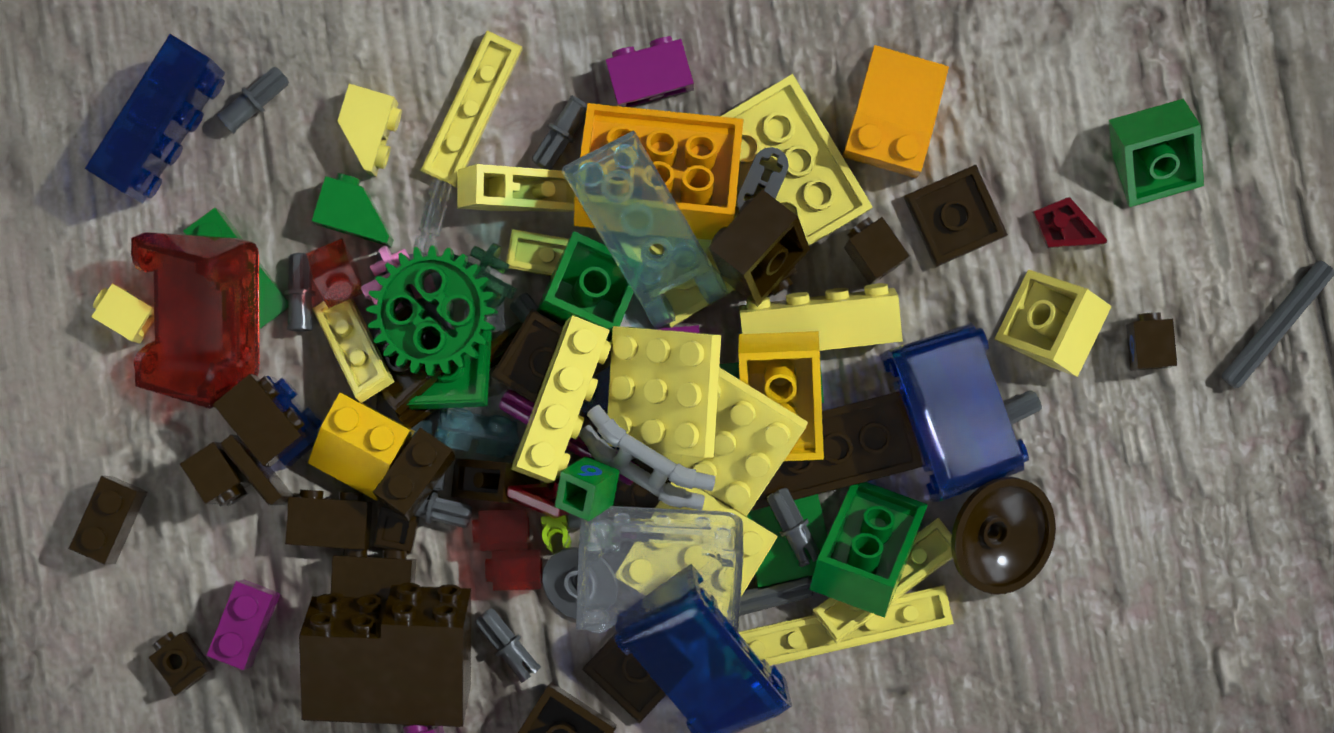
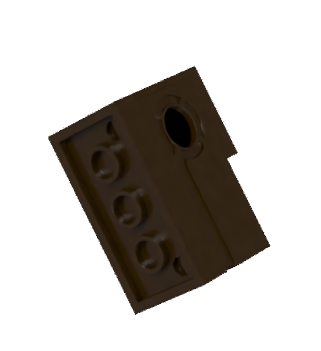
M415 583L391 585L388 599H380L373 595H365L360 598L340 597L336 594L312 596L299 634L301 720L463 727L471 688V588H460L452 584L440 587H425Z

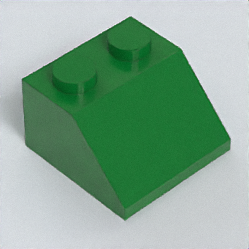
M1184 98L1109 119L1111 151L1129 207L1204 186L1201 125Z
M573 231L552 273L537 312L563 325L573 315L609 329L606 340L610 342L613 326H620L646 263Z

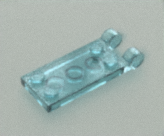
M635 131L563 166L562 173L644 308L651 324L656 329L676 320L674 310L664 292L693 278L704 299L709 304L728 295L727 287L721 274L712 266ZM653 244H660L664 247L665 251L661 255H653L649 248Z

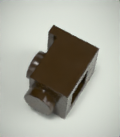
M170 631L152 645L156 652L148 657L171 687V692L174 696L184 693L214 670L187 631L177 636ZM173 654H178L182 658V665L178 669L174 668L170 663V657Z

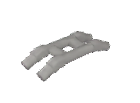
M596 405L588 411L587 416L598 428V433L603 439L600 438L591 425L585 426L578 436L589 448V453L596 461L620 470V474L659 497L658 500L669 506L702 510L705 499L704 495L688 492L686 489L675 487L665 482L669 478V481L680 487L689 489L694 487L712 491L715 484L714 475L696 472V469L687 468L680 463L672 462L627 434L626 430L619 427L614 419H610L600 405ZM607 443L614 446L615 448L619 447L618 452L612 447H610ZM633 456L654 469L652 474L632 463Z

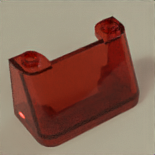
M145 232L132 237L131 257L133 265L142 272H153L155 341L142 347L134 358L135 386L211 409L217 400L249 374L258 376L259 374L258 248L255 243L240 238Z

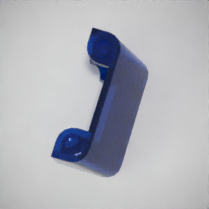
M972 323L892 348L880 354L885 372H891L894 378H899V381L894 382L893 385L895 390L899 389L925 463L922 465L924 472L932 471V475H929L930 483L925 484L932 503L942 502L975 490L991 480L1024 471V462L1029 461L1024 442L1021 439L1016 440L985 351L989 350L987 337L982 328L976 329Z
M691 563L615 618L617 634L614 635L615 642L627 656L631 653L681 711L687 719L686 725L691 733H737L781 715L792 707L786 678L775 665L770 667L765 658L763 660L759 659L718 609L715 597L713 595L709 596L703 587L699 588V584L704 581V578Z

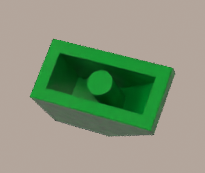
M338 173L336 179L325 176L312 222L317 226L392 248L394 239L369 193L359 186L360 179Z

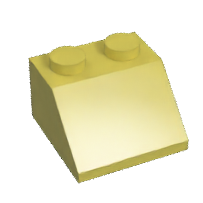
M1028 270L996 334L995 340L1046 366L1078 377L1112 306L1087 288Z

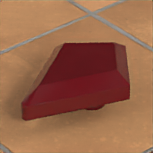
M1070 197L1032 212L1047 248L1103 245L1107 243L1106 237Z
M560 478L555 479L554 483L514 485L507 488L506 495L516 503L556 519L570 514L555 507Z

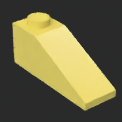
M475 164L458 169L457 209L574 212L578 172Z

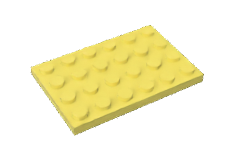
M793 74L721 116L744 119L734 219L739 213L737 207L738 194L753 160L759 151L769 147L778 148L788 158V171L776 200L798 216L809 246L872 210L873 206ZM771 156L768 161H760L759 164L764 166L761 180L768 182L773 171L780 173L782 168L777 166L778 159ZM757 186L754 195L752 197L746 195L743 200L747 201L750 198H755V196L762 189L764 190L765 188ZM613 230L627 255L646 263L640 277L670 328L736 290L723 280L708 248L712 240Z

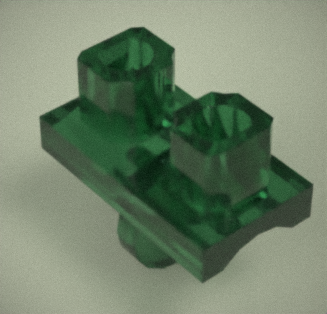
M493 243L487 251L475 245L470 252V256L479 260V266L481 267L475 278L487 277L490 279L491 282L483 291L496 294L495 299L487 302V307L497 310L506 297L513 298L517 288L490 274V271L495 269L504 275L509 268V264L499 259L502 247L498 244ZM454 254L453 261H455L459 256ZM468 261L465 268L467 269L474 264Z

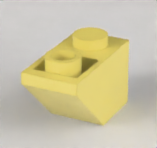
M349 84L338 117V123L363 169L369 175L376 177L378 169H385L391 147L386 146L390 131L396 132L399 126L402 109L397 108L399 103L394 96Z

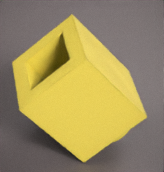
M112 283L109 289H102L93 303V308L96 310L91 317L130 341L141 344L161 310L123 287Z

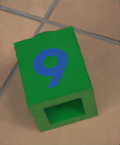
M587 456L583 457L561 471L555 507L586 521L592 520L613 506L620 470Z

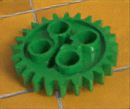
M430 245L428 256H424L418 247L414 248V259L412 260L402 253L398 254L401 266L397 268L386 263L385 266L390 276L388 278L382 276L375 277L377 282L383 286L381 291H369V295L377 299L378 302L377 305L366 308V311L377 315V319L370 322L368 328L381 330V333L373 340L374 343H388L389 345L386 347L383 355L389 358L398 353L399 355L396 360V366L402 368L411 360V372L418 374L423 364L429 376H434L437 365H440L444 374H450L451 362L453 361L460 368H465L466 364L463 356L468 354L477 359L479 355L474 348L476 343L485 346L489 345V342L482 336L483 331H495L496 328L486 322L487 317L498 314L496 309L487 307V302L495 299L496 294L483 291L491 282L490 279L487 277L476 279L475 277L478 275L481 267L478 264H474L466 269L468 256L461 254L453 261L454 252L448 247L445 249L442 257H439L438 249L434 245ZM431 273H439L442 278L441 287L436 292L427 293L424 288L425 278ZM412 284L426 301L438 305L436 311L457 331L456 337H452L439 321L429 316L426 317L428 310L408 292V285ZM404 300H410L413 305L412 315L405 321H399L395 313L397 305ZM458 301H466L470 309L469 315L463 321L455 322L451 316L453 305ZM436 328L440 333V343L436 348L427 350L423 345V335L429 329Z

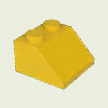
M339 392L320 427L308 464L378 501L373 491L410 442L415 431L355 398Z

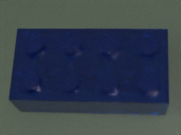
M169 34L84 169L142 204L146 198L151 199L162 184L160 176L166 166H172L181 155L183 146L180 144L188 131L192 133L200 125L204 113L201 111L209 98L215 99L222 90L225 80L222 78L225 72L211 58Z

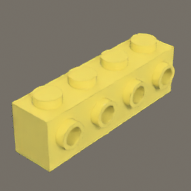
M885 283L864 286V291L849 293L848 288H833L826 290L825 296L809 297L807 292H798L786 295V300L770 302V298L766 297L758 307L748 299L746 300L747 305H739L742 334L819 331L820 351L903 341L898 294L895 288H888V284Z
M573 315L565 321L513 461L512 470L550 483L555 480L556 475L560 476L561 471L567 468L570 454L565 453L570 438L577 439L582 428L584 417L580 416L579 412L584 400L590 402L596 390L598 379L593 378L597 363L603 365L611 349L612 342L606 340L609 329Z

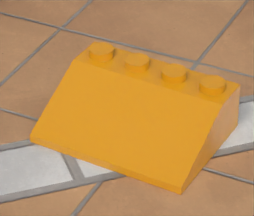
M587 103L574 198V226L712 240L714 235L721 228L728 227L735 217L744 119Z

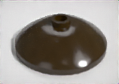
M1001 477L983 484L967 498L959 510L953 525L951 551L956 569L969 585L989 594H1007L1024 587L1040 573L1051 554L1056 533L1055 515L1048 497L1039 487L1029 481L1017 477Z

